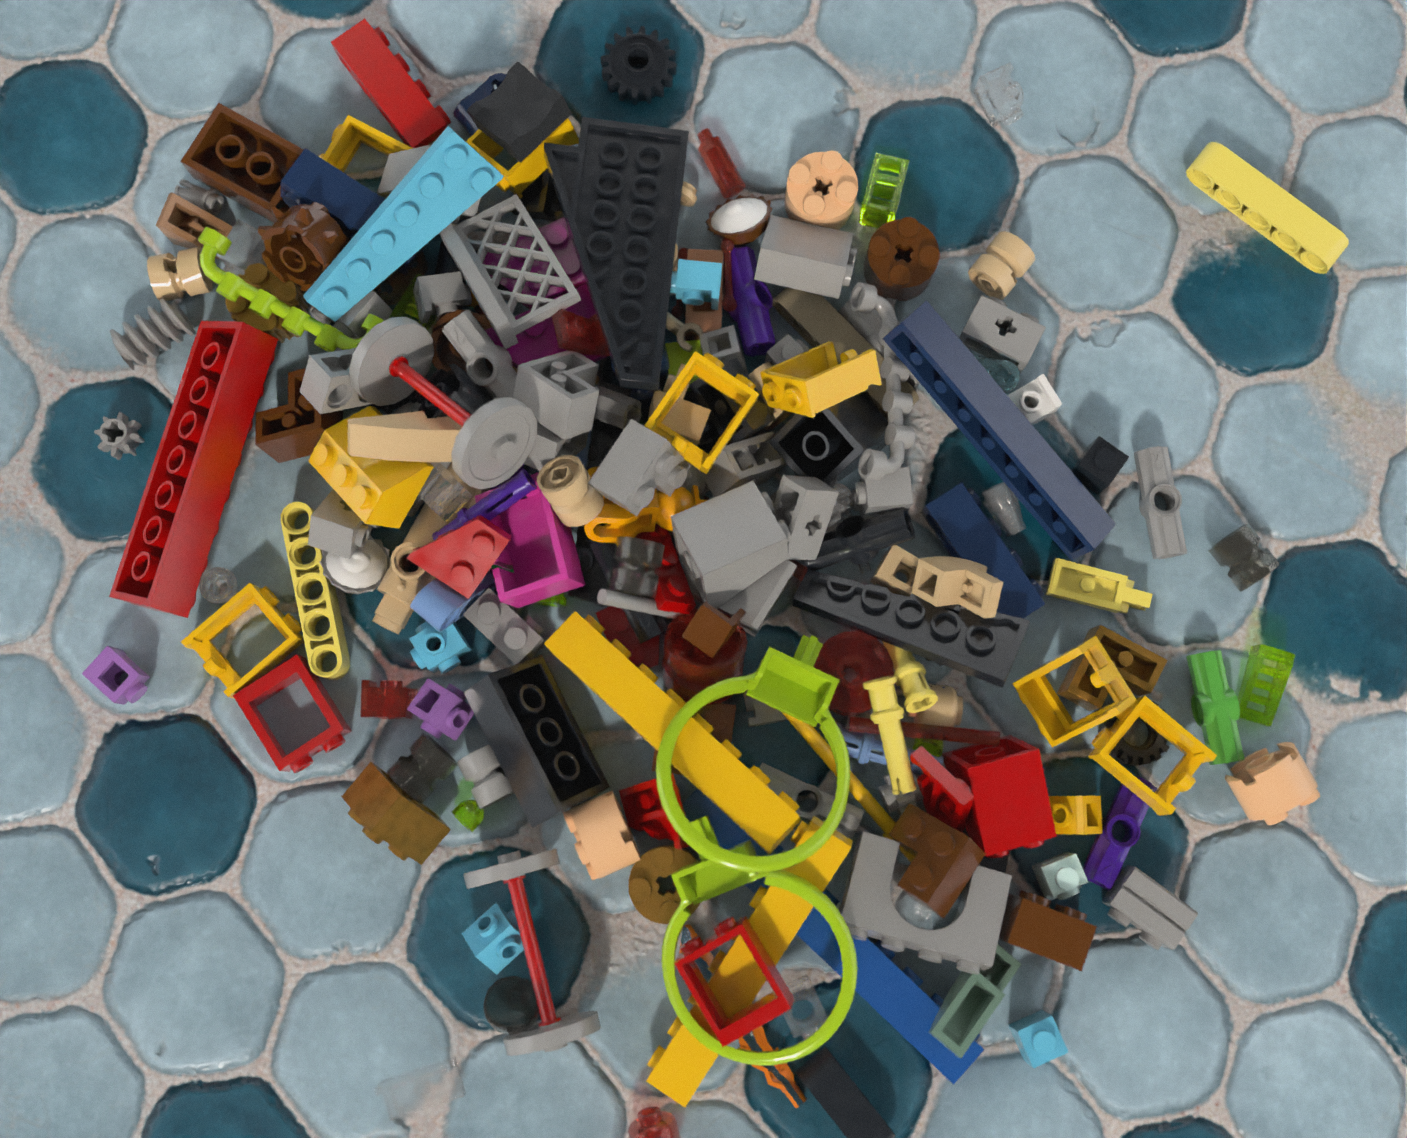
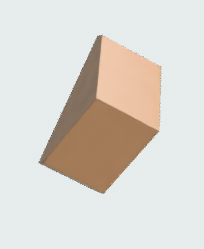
M173 192L169 193L156 223V226L173 244L187 249L203 248L204 245L198 241V238L205 227L214 229L229 240L235 227ZM217 253L215 258L222 259L223 255Z

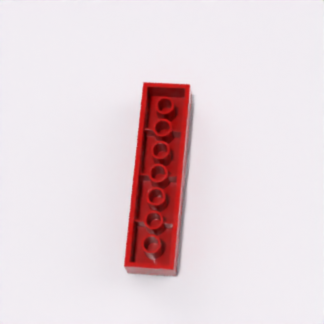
M200 321L109 597L144 608L188 618L190 610L196 601V591L202 573L208 564L207 557L213 539L219 530V520L224 505L230 496V486L235 471L242 459L241 453L247 434L253 425V416L258 400L264 392V382L269 366L275 358L277 338L244 322Z

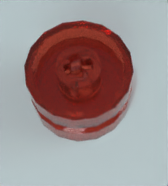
M692 610L689 614L678 615L668 625L664 639L661 673L665 686L668 689H672L685 702H688L708 686L725 679L743 676L748 640L745 630L740 624L728 642L711 658L682 637L698 610ZM734 694L723 696L706 705L721 703L731 698Z
M860 631L842 632L830 637L823 644L814 668L839 679L828 707L830 712L841 716H857L872 709L867 689L863 688V682L894 676L893 661L887 648L875 637ZM847 668L853 669L856 673V678L851 682L844 678L846 675L844 670Z

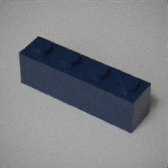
M306 148L281 180V197L290 208L300 204L311 205L313 202L324 205L328 209L330 216L338 223L343 233L350 240L385 200ZM426 245L394 272L399 271L406 276Z
M961 482L927 504L920 513L950 557L980 563L987 567V574L1003 581L996 613L1024 619L1045 605L1042 599L1044 593L1039 584L1033 578L1028 579L1021 569L1023 563L1017 552L1013 548L1008 549L1000 538L1002 532L997 523L992 518L987 519L979 508L981 501L973 489H966Z

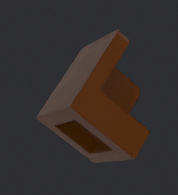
M704 602L682 637L713 658L728 642L747 612L740 608L729 619L712 605Z

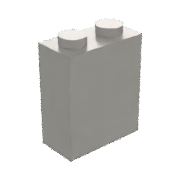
M770 215L759 252L754 280L839 299L842 285L849 287L858 249L851 247L854 233Z

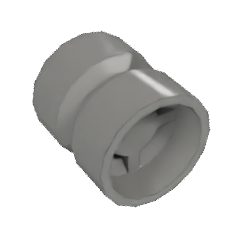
M490 744L468 754L457 762L465 780L474 784L471 793L480 810L514 794Z

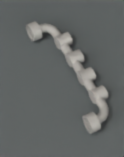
M859 282L854 286L850 296L851 310L869 314L875 309L882 319V328L879 332L878 341L881 346H884V360L881 364L880 374L882 378L886 379V393L882 400V408L885 412H888V426L885 430L884 441L886 445L890 446V457L887 459L883 451L866 449L860 457L858 470L861 478L879 481L883 478L884 474H891L899 470L904 462L905 449H910L914 443L915 430L912 427L903 426V415L906 416L910 413L913 406V398L911 394L901 392V382L907 381L910 371L882 339L897 326L895 311L885 298L877 295V289L874 285Z

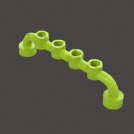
M204 228L198 238V241L204 245L200 253V266L208 278L219 284L216 289L217 293L233 302H236L238 297L242 296L251 301L248 308L265 319H269L271 314L274 313L284 319L281 324L283 328L299 337L302 336L305 330L317 336L314 344L327 352H333L337 347L342 350L357 348L363 337L359 339L350 338L335 327L312 318L303 310L280 301L269 292L246 283L231 272L220 269L215 263L216 254L225 256L232 242L214 229ZM368 314L361 327L367 334L375 325L385 320L373 314Z

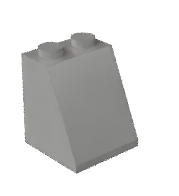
M754 481L671 516L677 555L703 603L707 602L716 609L788 558V542L791 541L788 527L783 520H776L773 515L774 507L769 495L765 491L760 493Z
M784 560L717 608V610L729 619L740 608L745 610L747 613L738 627L756 637L792 579L797 565L789 560ZM684 568L683 571L694 600L700 604H703L702 599L700 598L696 588L694 587L690 577L688 576Z

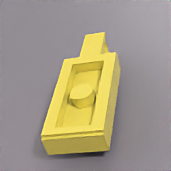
M1060 558L1053 560L1045 593L1048 596L1114 613L1120 612L1125 614L1128 613L1129 607L1143 611L1146 608H1150L1153 594L1133 589L1135 581L1129 580L1126 575Z

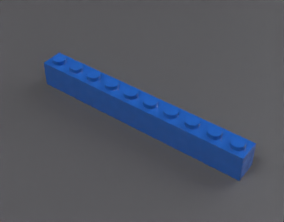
M698 788L682 804L685 816L689 822L706 815L708 816L721 848L728 849L751 839L757 856H769L764 849ZM779 844L770 855L780 854L784 848ZM766 876L745 884L754 894L760 885L766 889L769 885L764 884ZM825 888L823 893L837 906L840 901ZM813 907L796 934L842 977V957L836 936L824 916ZM868 938L865 941L853 939L857 956V983L855 991L954 1085L985 1050L976 1042L981 1035L978 1034L963 1057L958 1058L929 1033L944 1000L937 993L929 997L919 987L924 981L908 966L901 971L891 961L895 954L890 949L882 947L881 940L878 939L873 944Z

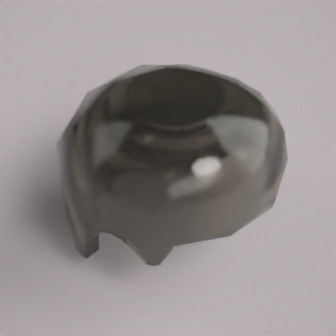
M511 975L497 979L486 991L483 1010L488 1023L496 1031L512 1035L526 1031L536 1023L540 1013L530 979Z

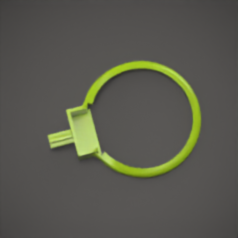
M803 635L793 658L769 647L755 673L732 677L708 686L696 694L677 712L664 732L656 762V783L662 807L670 823L681 838L695 851L714 863L746 872H770L791 867L817 852L830 839L843 817L850 785L849 754L841 730L833 719L828 707L839 679L814 668L823 646L822 643L817 641L818 638L811 635V637ZM746 690H748L746 695L813 727H816L817 723H819L820 730L831 747L836 764L837 788L828 817L818 831L806 842L787 852L776 855H742L723 849L709 841L692 826L682 812L672 785V754L677 738L688 720L706 704L723 696L744 693Z
M707 815L690 822L702 836L720 847ZM751 839L726 849L742 855L757 856ZM698 853L701 860L681 867L671 875L681 902L671 917L664 935L662 971L665 988L675 1013L682 1024L700 1043L722 1057L736 1062L758 1066L788 1063L810 1054L823 1045L837 1031L850 1009L855 994L857 956L850 930L843 916L821 890L796 874L785 870L770 872L739 871L714 863ZM766 876L765 885L775 886L800 896L813 905L831 926L842 957L843 971L840 993L833 1011L822 1026L811 1036L793 1046L774 1051L735 1049L728 1045L722 1047L718 1040L699 1026L681 998L674 965L677 943L680 933L691 915L690 910L687 909L689 904L693 902L696 905Z

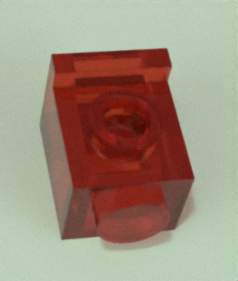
M362 680L360 717L365 719H412L413 713L408 711L407 708L417 695L418 689L403 687V681L382 680L380 681V687H377V682Z

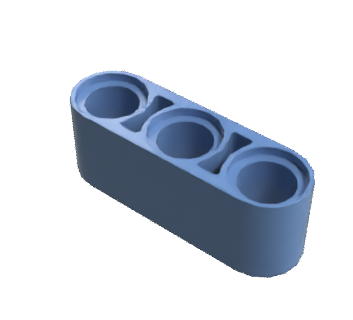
M488 571L469 599L436 578L415 596L410 608L438 632H441L462 618L469 607L488 588L492 591L496 589L494 576Z

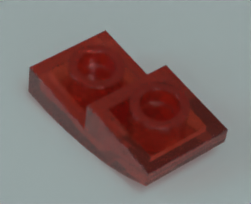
M561 308L552 315L559 348L582 354L610 356L596 313L588 319Z

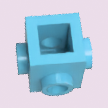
M426 621L415 629L417 634L409 638L414 646L410 650V654L421 670L427 667L433 673L440 671L441 674H445L461 663L459 658L472 650L456 623L438 632ZM441 642L440 648L435 651L436 644Z
M497 903L491 906L462 933L474 956L496 975L524 950L515 911L511 909L507 913Z

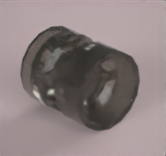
M1249 523L1242 525L1208 550L1221 567L1229 566L1228 576L1240 592L1263 579L1280 565L1268 548L1260 549L1258 545L1261 539Z
M617 537L613 558L618 562V565L611 569L607 590L656 599L659 577L655 574V570L662 567L665 545L639 538Z
M424 732L409 747L410 755L408 757L400 756L387 770L390 778L420 804H423L437 789L435 781L437 779L445 780L458 766L456 760Z

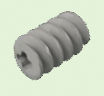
M164 299L159 300L162 308L160 313L151 306L148 307L149 320L136 314L137 327L135 328L127 322H123L124 335H120L114 329L110 330L115 348L132 370H134L133 361L141 366L147 364L145 353L152 358L158 357L159 350L157 345L168 351L172 348L170 338L178 343L183 342L182 330L191 336L196 334L190 320L175 301V304L171 305Z

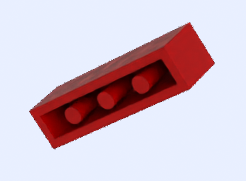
M364 18L331 41L338 59L404 144L412 148L432 145L447 126L451 124L443 108L440 105L434 108L428 99L431 95L420 79L413 81L409 76L408 72L411 70L400 53L393 55L388 49L391 44L379 27L373 29Z

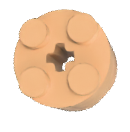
M833 150L814 152L799 159L789 170L784 204L789 219L836 230L841 229L848 221L857 197L858 180L854 169L842 158L840 153Z
M1292 742L1278 743L1277 746L1280 750L1270 754L1266 748L1258 750L1230 768L1233 776L1225 775L1226 782L1248 819L1255 821L1265 820L1267 825H1274L1288 817L1287 811L1298 805L1305 806L1311 804L1320 797L1315 778Z
M613 790L563 812L571 833H574L577 843H574L578 856L582 864L586 865L592 881L603 878L641 860L638 847L630 827L621 812L622 809Z

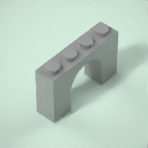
M863 831L857 838L839 909L852 938L865 941L867 936L882 940V947L898 952H904L905 947L919 951V958L934 963H941L942 959L956 962V969L970 974H979L980 970L985 971L993 967L1012 875L978 865L962 890L959 907L952 922L942 929H920L909 924L899 915L891 899L890 884L900 842Z

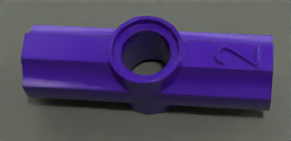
M747 246L733 248L725 253L726 257L723 259L731 292L726 296V307L731 317L738 323L744 354L751 357L766 355L767 351L776 344L768 312L773 306V298L764 282L754 280L757 267L754 250Z
M1135 776L1154 793L1158 789L1151 782ZM1122 783L1106 817L1102 818L1103 834H1097L1082 866L1088 881L1108 890L1112 889L1131 846L1135 845L1139 840L1140 826L1149 808V805ZM1116 821L1120 822L1125 829V835L1121 841H1117L1112 835V825Z

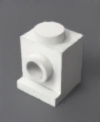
M1044 374L1007 395L1032 425L1054 414L1062 405V402ZM1029 398L1034 408H1028L1024 403V399Z

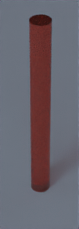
M850 716L848 731L880 734L878 724H874L870 718ZM901 722L904 737L999 746L1000 731Z

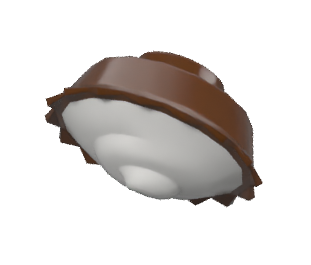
M750 194L747 197L739 195L735 199H727L724 204L716 205L715 211L709 212V219L705 221L708 225L707 230L713 232L723 243L731 245L749 244L766 230L770 213L773 209L770 207L771 201L765 200L764 196L756 197L754 194Z

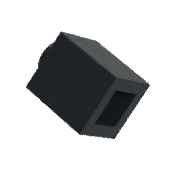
M1098 436L1086 448L1071 471L1083 485L1098 495L1111 484L1129 456Z

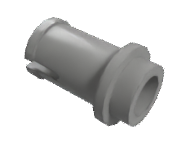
M184 179L179 183L185 188L179 185L176 186L174 194L213 216L218 215L222 210L224 200L217 190H206Z

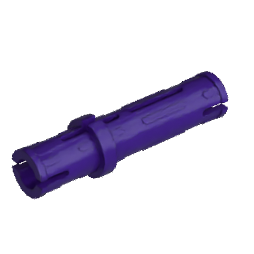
M525 469L520 470L518 474L493 490L469 509L464 507L458 511V517L432 534L433 540L451 529L455 530L463 526L465 522L478 515H482L491 521L531 491L536 490L537 485L534 479Z

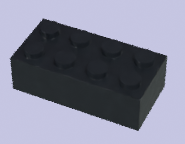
M542 655L488 674L463 692L532 828L610 788Z

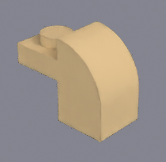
M681 363L676 376L669 374L663 391H654L649 407L648 419L679 376L685 364ZM689 382L662 423L698 446L711 410L684 400L690 385Z
M949 556L925 557L918 560L911 593L936 607L959 604L983 618H992L996 616L1003 581L987 574V567L974 561Z

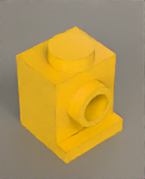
M1049 796L1056 834H1103L1101 796Z

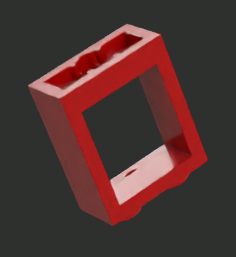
M298 654L233 695L279 771L290 772L292 770L295 774L306 769L314 762L312 759L314 755L322 750H325L326 753L335 750L345 743L344 736L352 731L319 677L311 671L307 658ZM301 679L331 727L286 755L257 706Z
M733 916L723 920L713 928L715 934L703 941L700 936L690 939L679 947L682 953L678 955L674 962L722 1047L792 1009L794 1001L792 993L746 916L737 921ZM741 935L773 992L727 1017L695 960L736 936Z

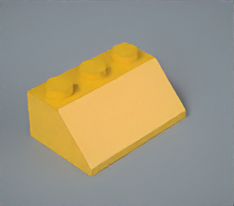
M368 406L324 430L308 462L365 524L399 529L434 466L430 462L392 461L349 456L348 419L383 415L376 407Z

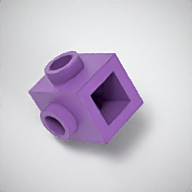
M429 678L407 708L408 711L424 721L420 728L437 739L444 734L454 741L458 739L474 715L471 706L465 702L466 697L463 691L450 683L447 688H444Z

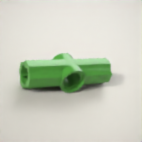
M1221 650L1186 656L1194 694L1191 697L1192 714L1197 725L1202 727L1205 746L1217 755L1209 764L1217 765L1245 760L1236 722L1240 717L1239 702L1234 690L1229 688Z

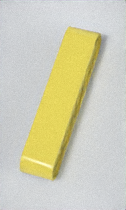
M1209 142L1186 171L1187 178L1196 187L1315 273H1327L1349 244L1348 238L1342 231L1220 143Z
M292 502L281 513V526L308 663L315 675L329 680H338L348 673L350 657L336 587L323 575V567L319 563L323 558L322 550L308 545L311 514L315 510L303 502ZM308 513L309 520L307 525L301 529H296V518L300 514ZM315 548L316 556L314 560L309 564H303V552L306 549ZM315 583H321L323 586L321 596L315 600H310L308 596L310 587ZM322 618H328L330 621L328 632L318 636L315 631L317 622ZM334 653L337 657V665L332 671L326 672L322 666L323 659L326 655Z

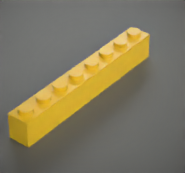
M574 611L549 637L544 645L658 751L664 732L677 712L686 704L685 701L670 688L666 693L655 684L659 678L643 663L637 668L628 659L631 652L617 639L610 643L604 638L601 633L605 629L591 615L588 614L584 619ZM697 713L688 720L681 730L674 746L671 764L770 855L801 821L800 815L796 813L800 806L784 791L776 795L767 786L771 780L755 765L748 769L738 759L742 756V753L726 739L722 743L718 742L710 734L714 728Z
M816 816L812 817L809 824L801 821L790 838V841L795 843L793 848L798 847L812 837L824 822ZM835 830L830 839L812 856L798 864L781 870L798 875L823 892L852 848L853 841ZM760 885L748 904L754 908L748 920L776 966L814 906L787 890L770 885L766 889ZM741 935L732 939L733 943L726 953L720 949L708 967V970L713 972L707 983L727 1017L752 1004L766 982L764 974ZM691 994L687 1000L693 1005L689 1013L700 1027L718 1040ZM677 1016L667 1031V1034L672 1036V1039L666 1048L658 1045L647 1063V1066L652 1068L646 1081L683 1107H686L719 1054L700 1043Z

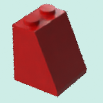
M1007 735L942 753L946 770L955 778L962 779L969 786L974 796L965 827L968 836L985 853V857L1000 858L1008 855L1011 849L1039 847L1044 844V840L1057 837L1040 750L1012 735Z

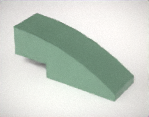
M997 944L993 967L985 971L980 970L979 974L961 971L944 999L929 1033L958 1058H962L1004 998L1003 990L1019 969L1021 963Z

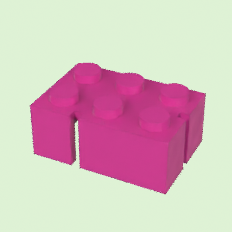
M539 472L531 475L536 485ZM538 485L536 490L526 495L527 498L523 497L491 520L492 523L512 536L494 564L508 570L513 569L514 573L499 567L492 569L499 601L517 608L585 585L571 527L561 522ZM495 489L475 495L476 503Z

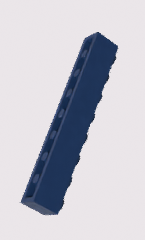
M926 300L882 339L1071 561L1095 550L1116 523Z

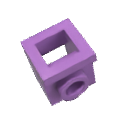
M108 645L82 673L113 703L123 705L128 701L130 703L138 701L146 693L148 687L144 683L150 678L147 673L126 656L122 649ZM126 672L129 676L121 684L120 677Z

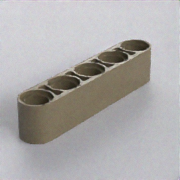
M786 287L773 299V306L777 312L812 348L828 341L833 342L838 364L841 363V353L847 350L854 349L857 355L869 349L875 350L822 295ZM875 350L880 373L884 358ZM880 374L882 385L871 384L863 393L888 420V412H885L882 408V400L886 393V379L882 378ZM907 381L901 382V392L911 394L914 405L919 400L918 394Z

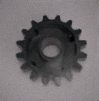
M641 26L636 34H633L632 29L627 27L626 36L623 38L618 33H615L613 35L615 45L606 43L604 45L606 55L600 58L601 68H604L601 70L603 81H608V91L610 93L617 91L620 101L623 102L625 99L632 100L633 105H637L638 101H646L647 104H651V99L656 96L663 98L664 88H672V76L677 74V64L674 63L676 61L675 50H669V39L665 38L659 41V34L656 29L650 35H647L644 26ZM636 64L645 65V67L641 69L633 68V66Z

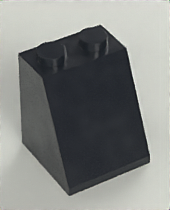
M861 392L815 413L813 418L795 414L769 443L797 476L816 477L832 487L858 469L860 457L866 449L881 451L886 446L884 434L888 426V420L867 396Z

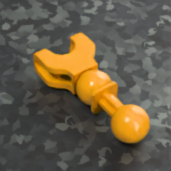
M592 467L587 470L591 476L590 478H592L598 467ZM692 485L691 492L685 487H679L674 490L670 497L655 489L654 497L650 504L642 508L638 516H635L604 497V505L601 512L595 519L584 525V530L587 537L592 541L622 544L632 540L641 532H654L656 524L663 529L673 531L671 516L707 500L699 499L698 485ZM607 523L605 526H599L598 524Z

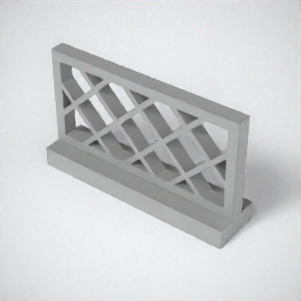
M517 194L454 227L450 223L439 233L459 271H461L463 278L505 349L518 343L516 334L581 301L579 293ZM515 209L519 213L514 225L500 222L503 215ZM478 228L487 230L483 241L470 240L466 237L467 234ZM496 231L510 234L506 245L491 243ZM519 235L534 238L530 249L515 247ZM487 252L502 254L497 266L482 264ZM511 256L526 258L521 271L506 268ZM534 260L550 263L545 275L530 272ZM502 277L517 279L513 292L497 289ZM526 281L541 284L537 296L521 294ZM550 285L563 287L568 292L557 299L545 298ZM517 302L533 305L530 313L517 320L514 318L513 312Z

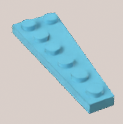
M447 126L303 297L309 304L336 322L501 181L504 176L455 131Z

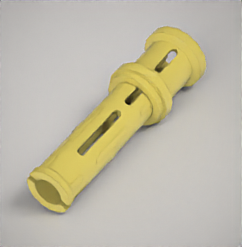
M882 641L893 664V676L897 677L895 684L901 687L906 699L904 702L905 709L909 713H918L932 707L938 701V696L934 690L929 688L925 679L926 669L924 665L915 660L912 652Z
M887 676L863 682V688L868 690L873 712L870 714V719L874 724H878L892 785V794L897 795L900 794V791H902V794L915 791L917 787L914 782L900 721L905 712L903 707H899L894 684L897 682V677Z

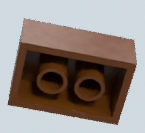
M218 103L180 162L194 179L275 223L276 220L270 207L274 205L283 214L290 209L281 197V180L304 149Z

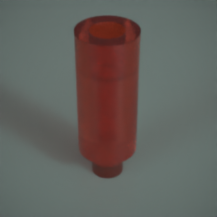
M708 128L700 131L697 135L701 142L698 151L723 198L727 199L739 194L745 189L746 185L723 141L719 136L713 137Z

